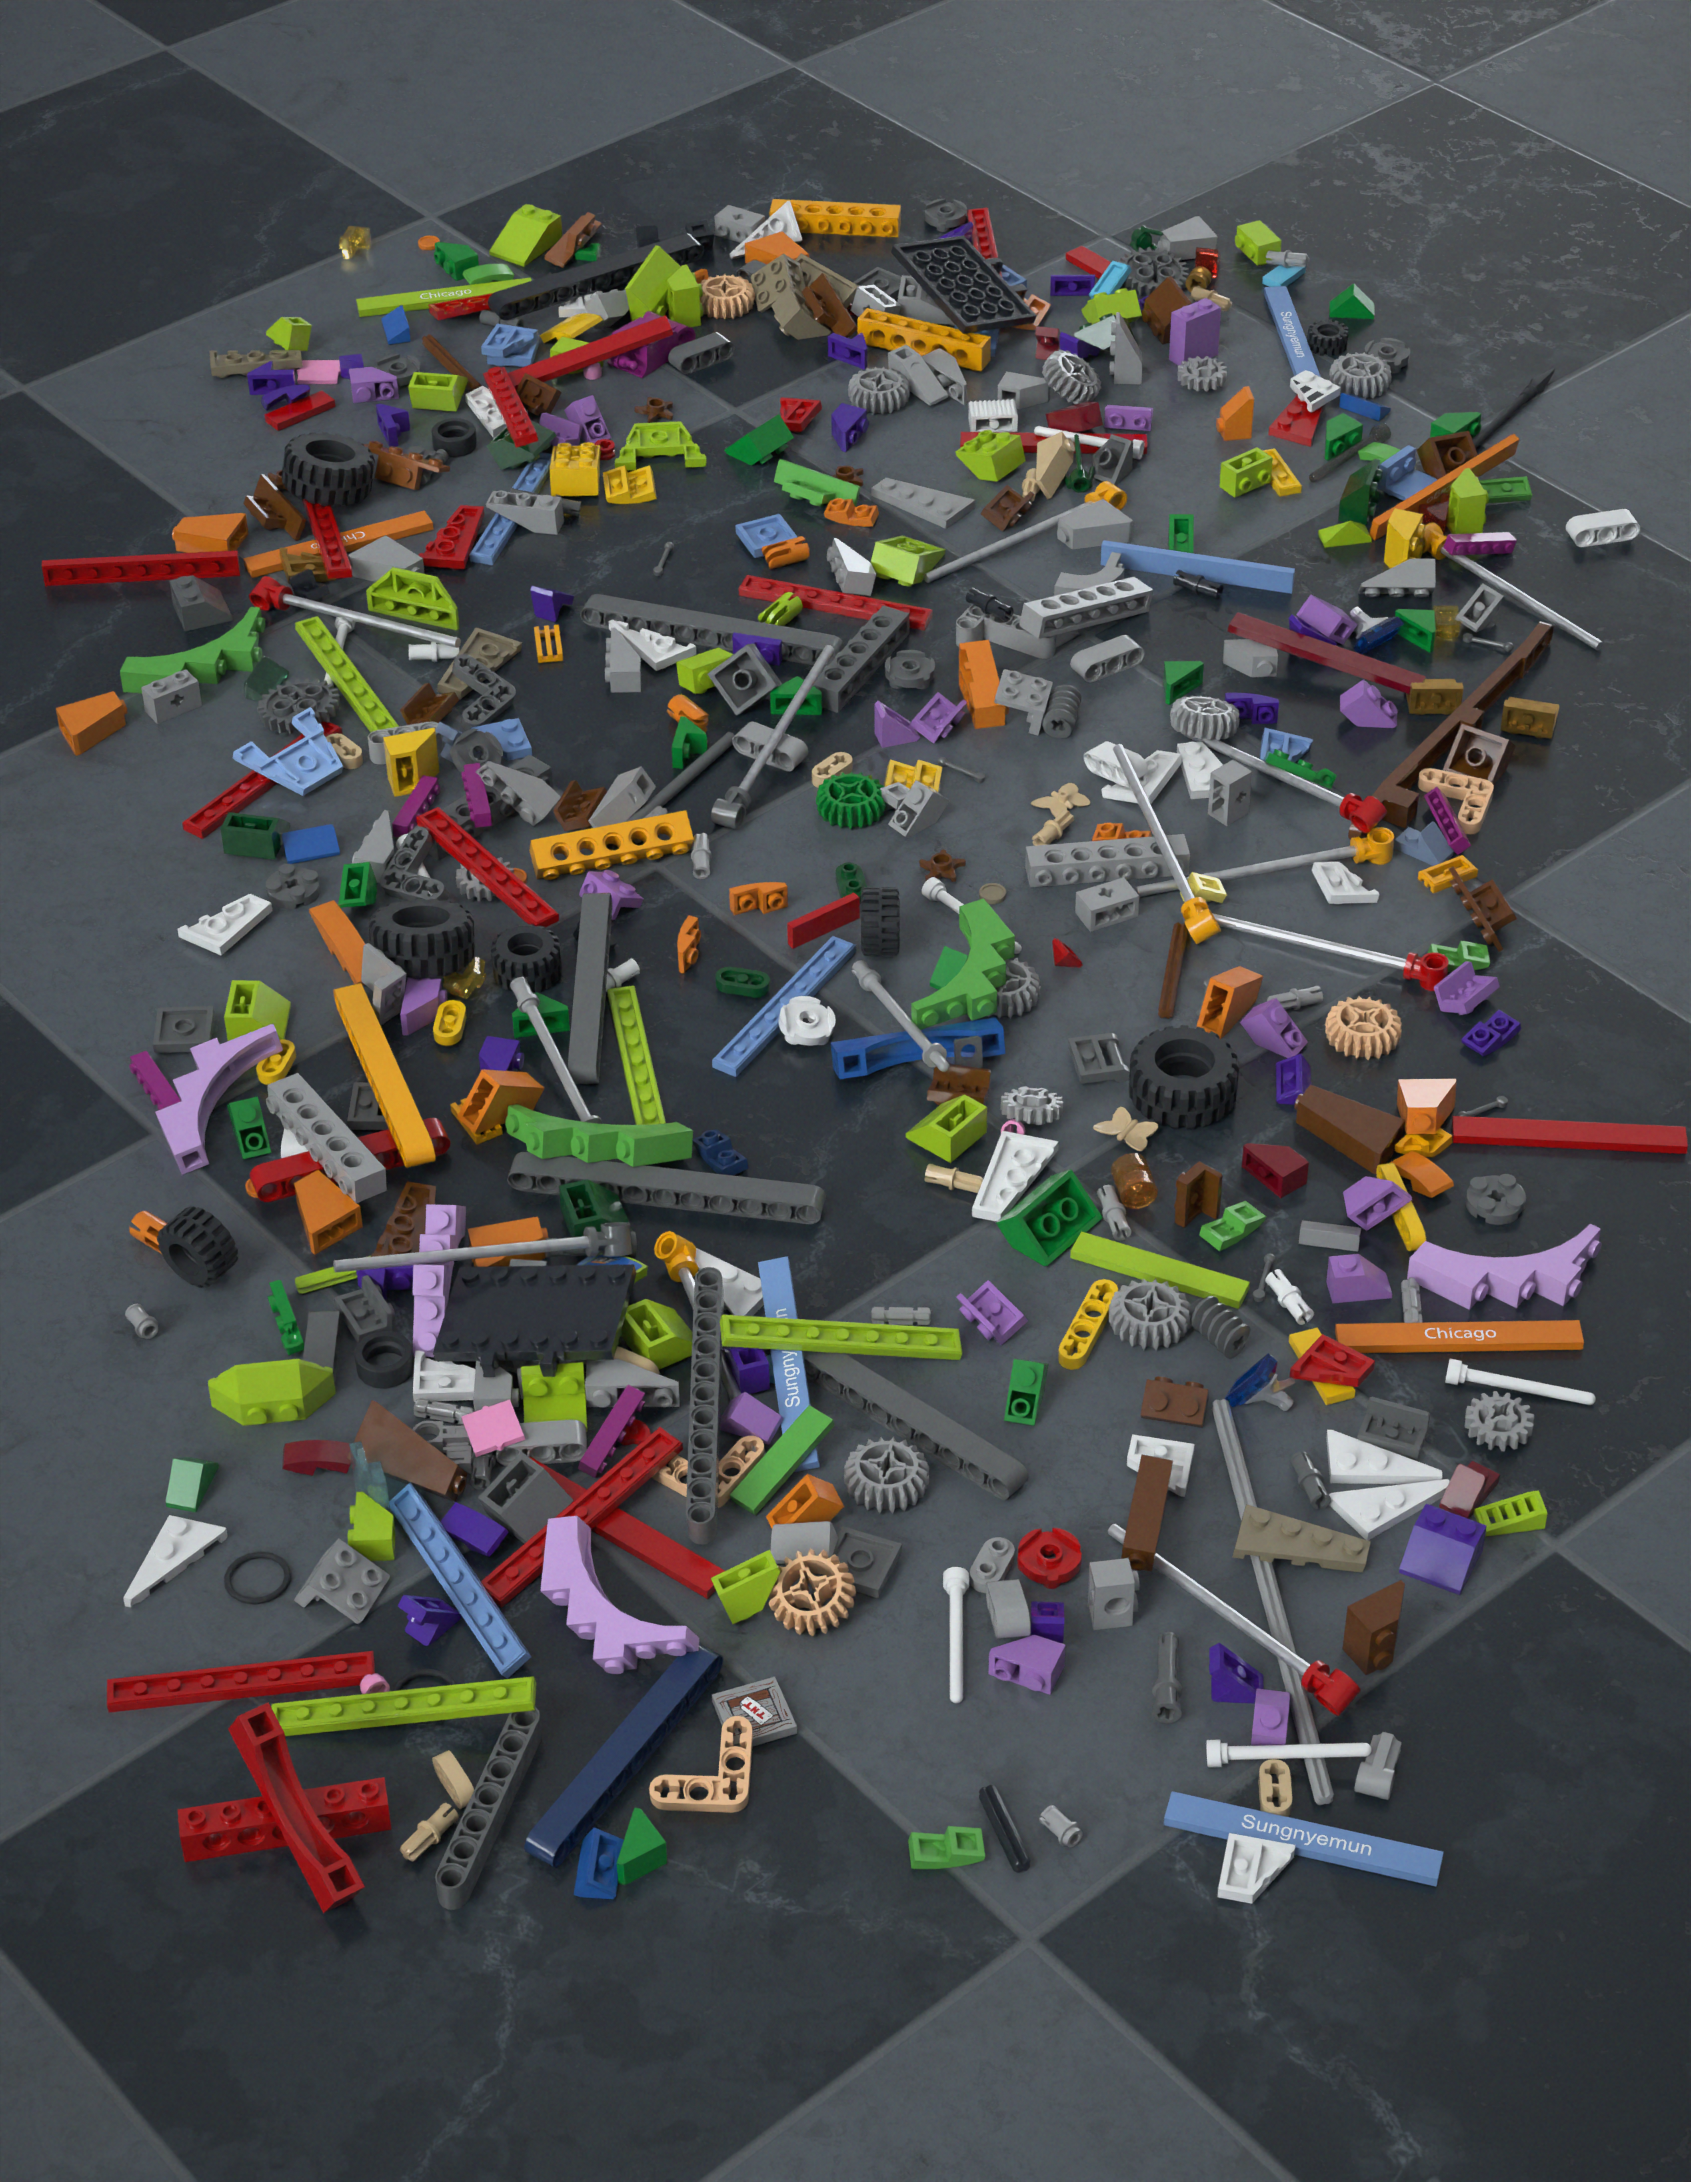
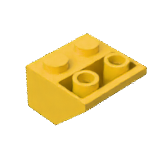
M1394 509L1388 520L1384 562L1390 569L1409 559L1421 558L1423 545H1420V539L1423 538L1425 533V525L1422 524L1423 514Z
M435 728L383 737L387 775L394 797L411 794L423 775L435 777L440 772Z

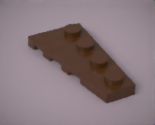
M407 1181L397 1201L392 1216H390L384 1233L381 1235L371 1257L419 1252L420 1234H425L426 1205H435L436 1186Z

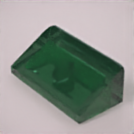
M263 656L244 683L246 699L263 700L262 695L269 694V689L277 690L276 685L283 684L289 675V671L270 658Z

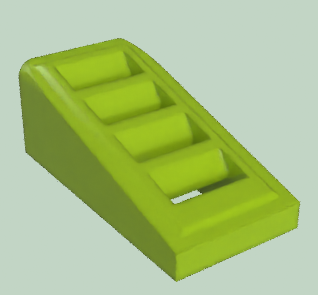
M1531 1491L1474 1509V1515L1478 1523L1487 1526L1486 1537L1545 1529L1547 1510L1540 1492ZM1502 1515H1507L1508 1519L1504 1520ZM1489 1517H1494L1496 1523L1491 1524Z

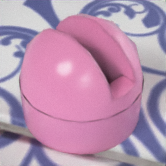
M599 363L583 368L586 379L595 380L602 376V369Z
M1016 1119L1008 1120L1001 1128V1133L1002 1131L1013 1133V1124L1017 1125V1134L1025 1135L1024 1124L1016 1122Z
M375 1673L364 1676L360 1683V1690L362 1694L389 1692L390 1686L384 1677Z

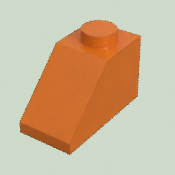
M1249 386L1243 387L1220 408V418L1216 419L1217 432H1221L1224 441L1251 439L1254 397Z
M806 1474L771 1510L766 1518L772 1529L775 1524L830 1522L844 1505L833 1484Z

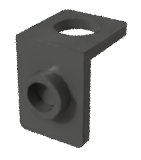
M973 1036L954 1040V1057H946L947 1062L954 1065L982 1068L981 1037ZM965 1045H974L975 1054L973 1057L961 1056V1050Z

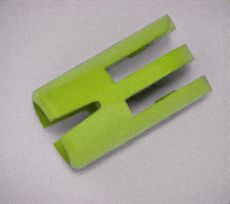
M784 593L759 614L758 621L785 626L802 611V601L798 596L789 601L794 593Z

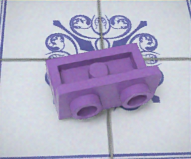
M1107 405L1105 407L1104 428L1151 431L1153 408Z
M548 413L541 414L539 425L554 431L557 435L550 442L552 446H557L560 443H570L571 446L579 445L582 431L581 424Z
M937 692L912 720L910 726L934 744L940 736L945 738L954 727L951 725L952 723L957 725L965 715L963 708L967 702L963 699L955 706Z
M604 870V872L588 871L579 892L581 897L583 893H611L612 920L616 919L620 907L640 908L644 899L635 892L636 889L633 886L622 882L619 879V875L610 870Z
M1466 961L1435 985L1434 990L1441 1011L1465 1015L1471 1013L1479 1003L1488 999L1500 985L1497 977L1475 975L1472 963Z
M989 1280L968 1299L961 1293L956 1297L962 1304L959 1311L969 1322L976 1320L979 1323L977 1329L987 1340L993 1337L1000 1345L1005 1343L1028 1321Z

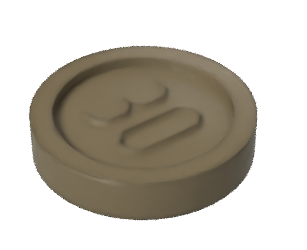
M988 883L980 888L979 897L980 899L984 898L988 904H999L1006 898V889L1000 884Z

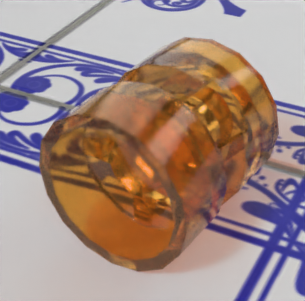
M1136 1153L1126 1154L1119 1157L1113 1163L1111 1174L1124 1206L1131 1209H1139L1150 1205L1156 1199L1158 1189L1144 1156Z

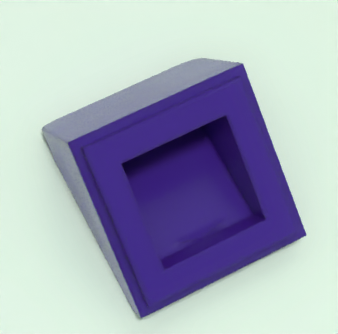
M362 354L339 356L341 378L350 379L349 369L364 368Z

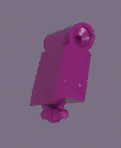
M647 311L643 318L640 317L614 331L612 335L662 316ZM668 319L674 335L609 358L607 364L643 378L668 362L669 353L673 348L695 340V331L691 327Z

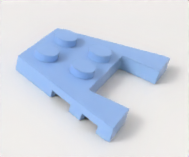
M311 707L297 714L292 719V725L305 738L271 758L251 741L233 752V759L302 796L341 774L343 765L332 744L325 738L323 734L324 729L320 723H317L315 713Z

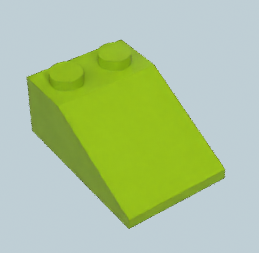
M525 204L513 213L490 249L489 255L525 267L560 240L562 237L561 215Z
M902 535L875 542L871 564L877 577L883 579L895 578L898 579L899 584L911 587L912 584L920 583L924 580V574L934 568L944 556L946 549Z

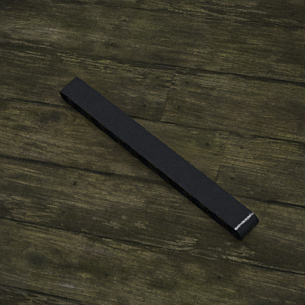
M683 234L497 291L489 297L488 306L500 319L509 320L630 282L655 245L660 246L680 266L698 261L702 258L705 250L703 245L691 234Z

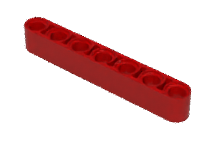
M437 1118L424 1119L423 1122L431 1138L435 1157L448 1151L451 1142L441 1121ZM389 1129L358 1137L386 1170L404 1165ZM309 1151L255 1166L250 1172V1179L256 1194L263 1202H272L296 1195L294 1183L317 1170L334 1184H338L333 1178L327 1176L323 1166L318 1161L315 1162L312 1159Z

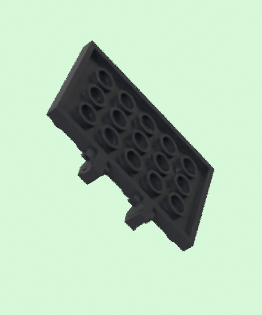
M965 236L893 245L892 255L963 334L1035 322L1037 315L1023 301L1028 289L1023 284L1009 286L999 275L1003 266V262L999 257L985 259Z
M635 1265L459 1267L433 1350L435 1361H478L483 1370V1377H496L494 1371L499 1367L500 1361L542 1360L539 1365L543 1377H555L559 1361L614 1360L637 1274Z

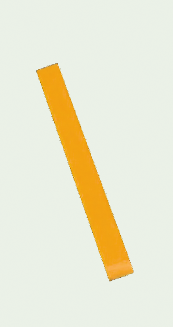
M362 984L333 989L339 1015L405 1167L409 1168L435 1161V1152L431 1138Z

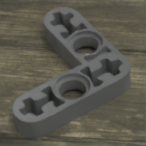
M465 654L456 656L452 667L453 674L482 695L464 710L461 718V727L467 731L472 727L490 724L513 704L516 694L515 687L473 657ZM486 678L490 683L484 684L479 682L478 679ZM482 705H491L494 707V710H486Z
M417 827L408 833L382 874L380 885L389 896L408 901L421 898L423 900H448L449 892L441 881L415 874L433 845V838L426 828ZM412 857V860L409 864L404 866L401 865L403 860ZM420 884L416 891L409 892L413 885Z

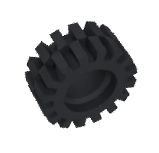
M1323 319L1320 320V323L1315 321L1314 324H1310L1307 335L1310 350H1313L1314 354L1319 352L1320 356H1324V354H1327V356L1334 354L1336 356L1339 355V352L1341 354L1344 353L1348 345V327H1345L1343 323L1339 324V321L1332 322L1331 319H1328V322H1325Z

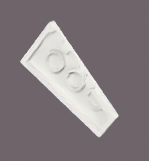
M1002 1131L972 1207V1217L998 1221L1007 1214L1056 1154L1059 1142Z

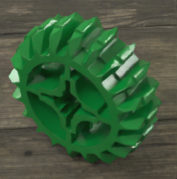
M851 771L850 774L841 772L840 776L831 775V779H824L823 784L819 785L816 796L818 813L823 817V821H829L831 826L838 824L840 829L844 826L850 829L856 826L860 829L863 825L871 826L872 821L877 822L879 817L884 815L887 803L884 802L882 791L880 790L884 786L880 784L878 779H873L872 775L863 776L862 772L853 774Z

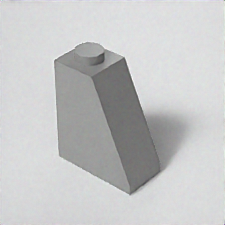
M1196 216L1162 231L1163 235L1158 241L1160 252L1167 250L1168 255L1175 253V258L1185 260L1215 256L1218 236L1200 216Z
M1102 499L1058 518L1057 539L1071 549L1101 546L1103 540L1128 543L1133 541V520Z
M386 535L348 555L352 576L355 578L376 582L392 567L424 574L423 558Z

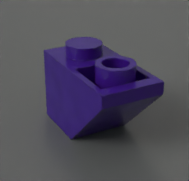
M841 403L831 414L832 435L841 451L847 452L857 442L858 438L867 431L869 426L867 409Z
M487 1036L479 1052L480 1072L482 1069L517 1072L518 1069L521 1070L524 1064V1053L520 1052V1041Z
M743 1347L723 1349L741 1394L744 1392L751 1394L770 1389L769 1362L763 1349Z

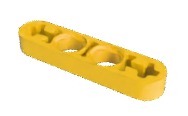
M1394 1163L1377 1166L1376 1174L1378 1179L1393 1181L1407 1192ZM1412 1201L1392 1213V1217L1407 1250H1417L1426 1241V1236Z
M1106 1279L1098 1280L1089 1289L1059 1346L1058 1361L1062 1367L1075 1370L1081 1368L1086 1363L1109 1319V1304H1111L1112 1297L1115 1292H1118V1287L1113 1281ZM1105 1293L1102 1302L1099 1300V1296H1102ZM1097 1311L1101 1313V1316L1090 1317L1086 1313ZM1086 1331L1091 1335L1083 1338L1077 1336L1076 1333ZM1074 1347H1076V1348H1077V1353H1074V1354L1072 1355V1353H1073V1351H1074Z

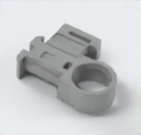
M422 1421L414 1426L412 1430L420 1436L424 1434L437 1435L435 1439L427 1442L440 1452L447 1453V1457L468 1474L472 1473L471 1455L473 1448L469 1446L471 1443L464 1425L444 1426L443 1421Z

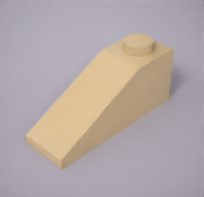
M1059 432L1037 444L1036 483L1047 500L1052 498L1073 463L1075 446L1070 438L1067 439L1063 432Z

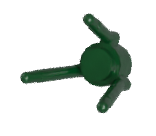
M1142 225L1141 228L1134 230L1132 233L1130 246L1136 252L1139 250L1138 247L1142 249L1151 247L1155 250L1158 246L1152 242L1151 234L1162 236L1163 232Z
M1075 434L1077 468L1070 474V479L1067 474H1065L1063 479L1068 489L1072 488L1073 491L1082 493L1093 487L1092 479L1095 468L1091 466L1089 473L1083 469L1079 435Z

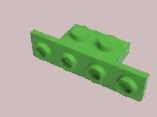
M783 459L778 461L774 482L783 485L782 490L789 492L790 497L800 500L806 498L810 500V504L820 507L836 498L853 499L854 506L856 507L860 486Z

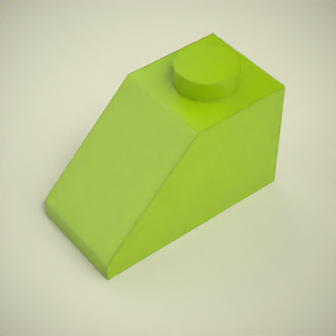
M770 1550L711 1578L732 1624L746 1620L753 1616V1614L763 1610L780 1573Z

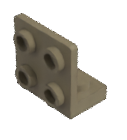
M782 254L750 277L757 308L761 313L772 307L771 305L789 286L804 297L802 291L806 287L800 263L785 254Z

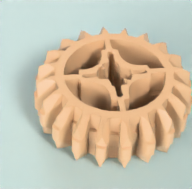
M716 275V277H708V280H702L700 283L703 291L700 303L703 307V314H707L708 317L734 319L736 316L742 317V314H747L749 310L753 309L755 300L753 286L747 279H742L741 276Z
M1358 996L1357 999L1353 1000L1348 997L1346 1002L1338 1001L1337 1006L1331 1007V1011L1326 1018L1325 1033L1330 1045L1336 1047V1052L1344 1051L1346 1057L1354 1055L1356 1060L1359 1057H1365L1369 1060L1371 1056L1379 1059L1381 1054L1389 1055L1390 1050L1396 1048L1401 1038L1402 1023L1401 1018L1397 1015V1010L1391 1009L1390 1004L1383 1005L1381 999L1374 1001L1371 1000V997L1362 999Z
M811 1548L808 1551V1556H803L797 1550V1559L792 1561L790 1558L785 1557L786 1567L778 1566L780 1573L769 1595L771 1599L769 1606L772 1611H775L776 1620L779 1622L784 1621V1627L788 1630L795 1626L796 1633L801 1635L805 1628H808L809 1635L814 1636L816 1629L821 1628V1631L826 1634L828 1631L827 1625L832 1624L838 1628V1617L847 1619L849 1614L846 1608H853L854 1606L852 1597L855 1596L856 1589L852 1585L854 1582L853 1575L848 1573L849 1569L845 1562L840 1563L839 1557L835 1554L828 1558L827 1551L824 1549L818 1556L815 1555L814 1550ZM813 1573L823 1574L824 1576H814ZM800 1578V1581H799L796 1585H794V1586L791 1587V1585H792L797 1579ZM808 1583L811 1584L812 1590L815 1591V1601H813L811 1594L808 1593ZM833 1597L832 1600L823 1607L824 1602L827 1599ZM805 1607L809 1608L812 1611H802L799 1610V1608Z

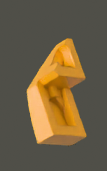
M1439 1128L1436 1134H1407L1395 1144V1151L1402 1154L1414 1151L1424 1157H1435L1452 1144V1135Z

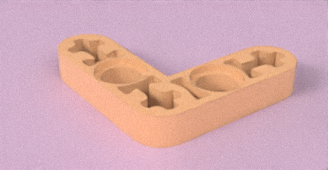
M1432 768L1421 770L1418 780L1419 789L1428 793L1435 787H1438L1446 797L1464 800L1458 814V820L1465 834L1471 835L1479 832L1492 801L1494 785L1486 779ZM1450 785H1459L1461 787H1453ZM1471 805L1480 806V808L1471 807Z
M745 1436L741 1438L719 1461L718 1508L722 1507L730 1499L732 1491L765 1455L764 1443L759 1437ZM753 1446H756V1452L752 1451ZM676 1455L667 1463L668 1467L664 1466L652 1478L686 1497L687 1484L681 1483L679 1480L687 1475L688 1461ZM729 1468L740 1470L739 1474L733 1477L723 1474Z
M733 1716L723 1723L718 1776L660 1775L653 1779L649 1787L652 1804L658 1809L670 1811L733 1813L744 1809L749 1800L753 1743L752 1725L749 1720L742 1716ZM736 1728H740L742 1731L740 1734V1747L734 1746L733 1733ZM733 1757H738L745 1764L740 1770L733 1771L726 1767V1762ZM731 1781H737L738 1795H736V1800H729L728 1795L731 1792ZM663 1787H668L670 1791L666 1798H662L660 1794ZM680 1787H684V1799L679 1797ZM695 1787H704L709 1792L708 1796L703 1800H694L689 1794Z

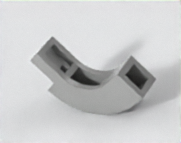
M1112 552L1105 567L1095 574L1074 575L1061 572L1055 584L1054 596L1124 579V564H1121V553Z

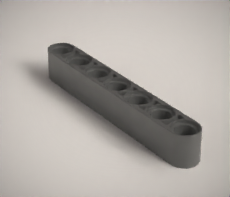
M536 1707L533 1711L510 1713L436 1871L435 1880L440 1905L446 1909H459L468 1902L541 1742L542 1731L540 1714Z

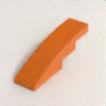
M334 900L310 908L309 913L331 955H336L342 969L348 971L354 984L361 983L364 986L365 984L361 981L363 946L366 944L358 931Z

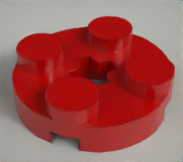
M1042 1528L1035 1529L1027 1533L1019 1543L1018 1569L1027 1578L1043 1584L1048 1589L1058 1588L1061 1583L1072 1579L1081 1568L1082 1553L1080 1551V1543L1074 1535L1060 1528H1052V1532H1042ZM1043 1554H1046L1048 1556H1050L1051 1554L1056 1555L1053 1559L1044 1558Z

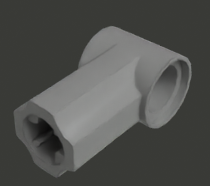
M1382 1732L1379 1735H1373L1370 1744L1371 1753L1366 1757L1365 1762H1361L1358 1770L1355 1792L1389 1800L1395 1778L1394 1769L1402 1743L1393 1734Z

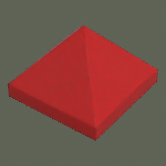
M1058 938L1052 940L1055 966L1080 968L1083 965L1082 961L1069 946Z

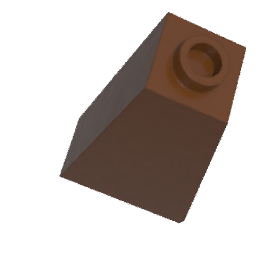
M1310 1085L1304 1094L1298 1095L1295 1101L1294 1109L1297 1110L1296 1123L1373 1174H1376L1378 1165L1386 1164L1395 1152V1144L1403 1138L1404 1119L1319 1087Z
M371 1401L347 1459L361 1468L407 1485L411 1482L418 1489L456 1502L458 1495L462 1494L466 1487V1476L468 1473L378 1402Z
M1141 1454L1121 1559L1129 1558L1130 1566L1133 1570L1150 1572L1153 1570L1167 1502L1173 1460Z

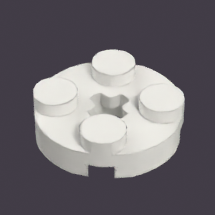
M798 996L790 999L789 1004L783 1005L778 1020L780 1030L785 1035V1040L793 1045L813 1046L827 1044L829 1037L833 1033L836 1021L832 1009L829 1006L826 1009L820 1005L821 1000L814 997ZM803 1018H807L812 1023L803 1022Z

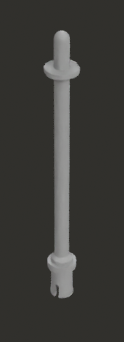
M863 960L855 962L852 966L854 970L851 971L859 980L862 989L872 991L923 1050L922 1060L928 1067H937L940 1071L946 1072L950 1067L946 1060V1049L940 1043L932 1044L880 984L881 976L877 971L872 970Z
M518 977L514 979L510 984V988L518 1000L517 1006L522 1013L528 1014L581 1122L601 1124L602 1120L599 1116H591L537 1009L540 1004L538 996L532 993L526 978Z

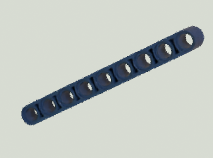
M699 1644L698 1651L686 1652L685 1655L678 1656L532 1828L524 1844L525 1852L553 1867H558L716 1679L723 1666V1655Z

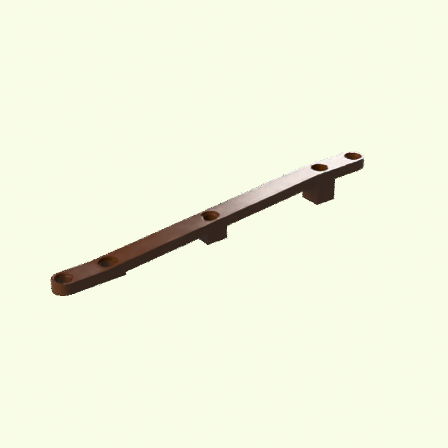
M1540 621L1526 640L1381 783L1372 796L1377 798L1387 810L1386 816L1382 819L1383 821L1407 828L1417 815L1419 793L1409 789L1419 780L1421 770L1431 768L1453 746L1461 723L1482 730L1484 713L1519 678L1523 679L1549 646L1554 633V625ZM1351 823L1348 833L1350 840L1354 837H1367L1368 833L1358 830Z

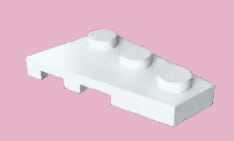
M481 386L465 394L468 406L492 437H496L506 425L489 389Z
M1203 742L1177 744V753L1181 754L1182 757L1181 768L1190 799L1209 798L1211 772L1223 764Z
M1157 750L1144 759L1148 767V773L1139 778V781L1150 804H1152L1181 765V754ZM1116 783L1114 786L1107 785L1102 788L1103 798L1138 803L1129 784L1122 786Z
M248 894L224 906L222 912L212 917L205 915L199 918V923L194 926L188 927L184 925L178 928V936L222 955L272 912V904L269 901Z

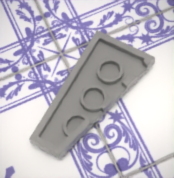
M890 478L883 479L871 488V496L945 529L975 508L974 499Z

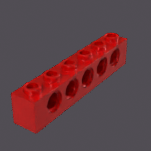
M385 1777L303 1790L318 1819L333 1839L392 1830ZM263 1796L178 1809L179 1835L185 1862L288 1846Z

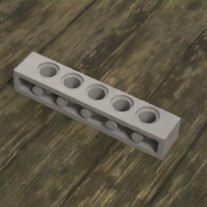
M1130 577L1027 602L1023 605L1019 626L1037 639L1149 612L1153 589L1136 577Z
M1165 835L1184 875H1189L1190 852L1185 835ZM1154 836L1026 846L1025 868L1030 887L1114 881L1123 877L1129 880L1173 876Z
M299 1073L267 1085L268 1098H266V1104L269 1111L279 1117L286 1130L289 1129L295 1135L297 1142L301 1146L304 1145L312 1159L315 1162L318 1161L323 1166L327 1176L333 1178L339 1184L341 1191L345 1195L348 1194L355 1203L387 1191L386 1168Z

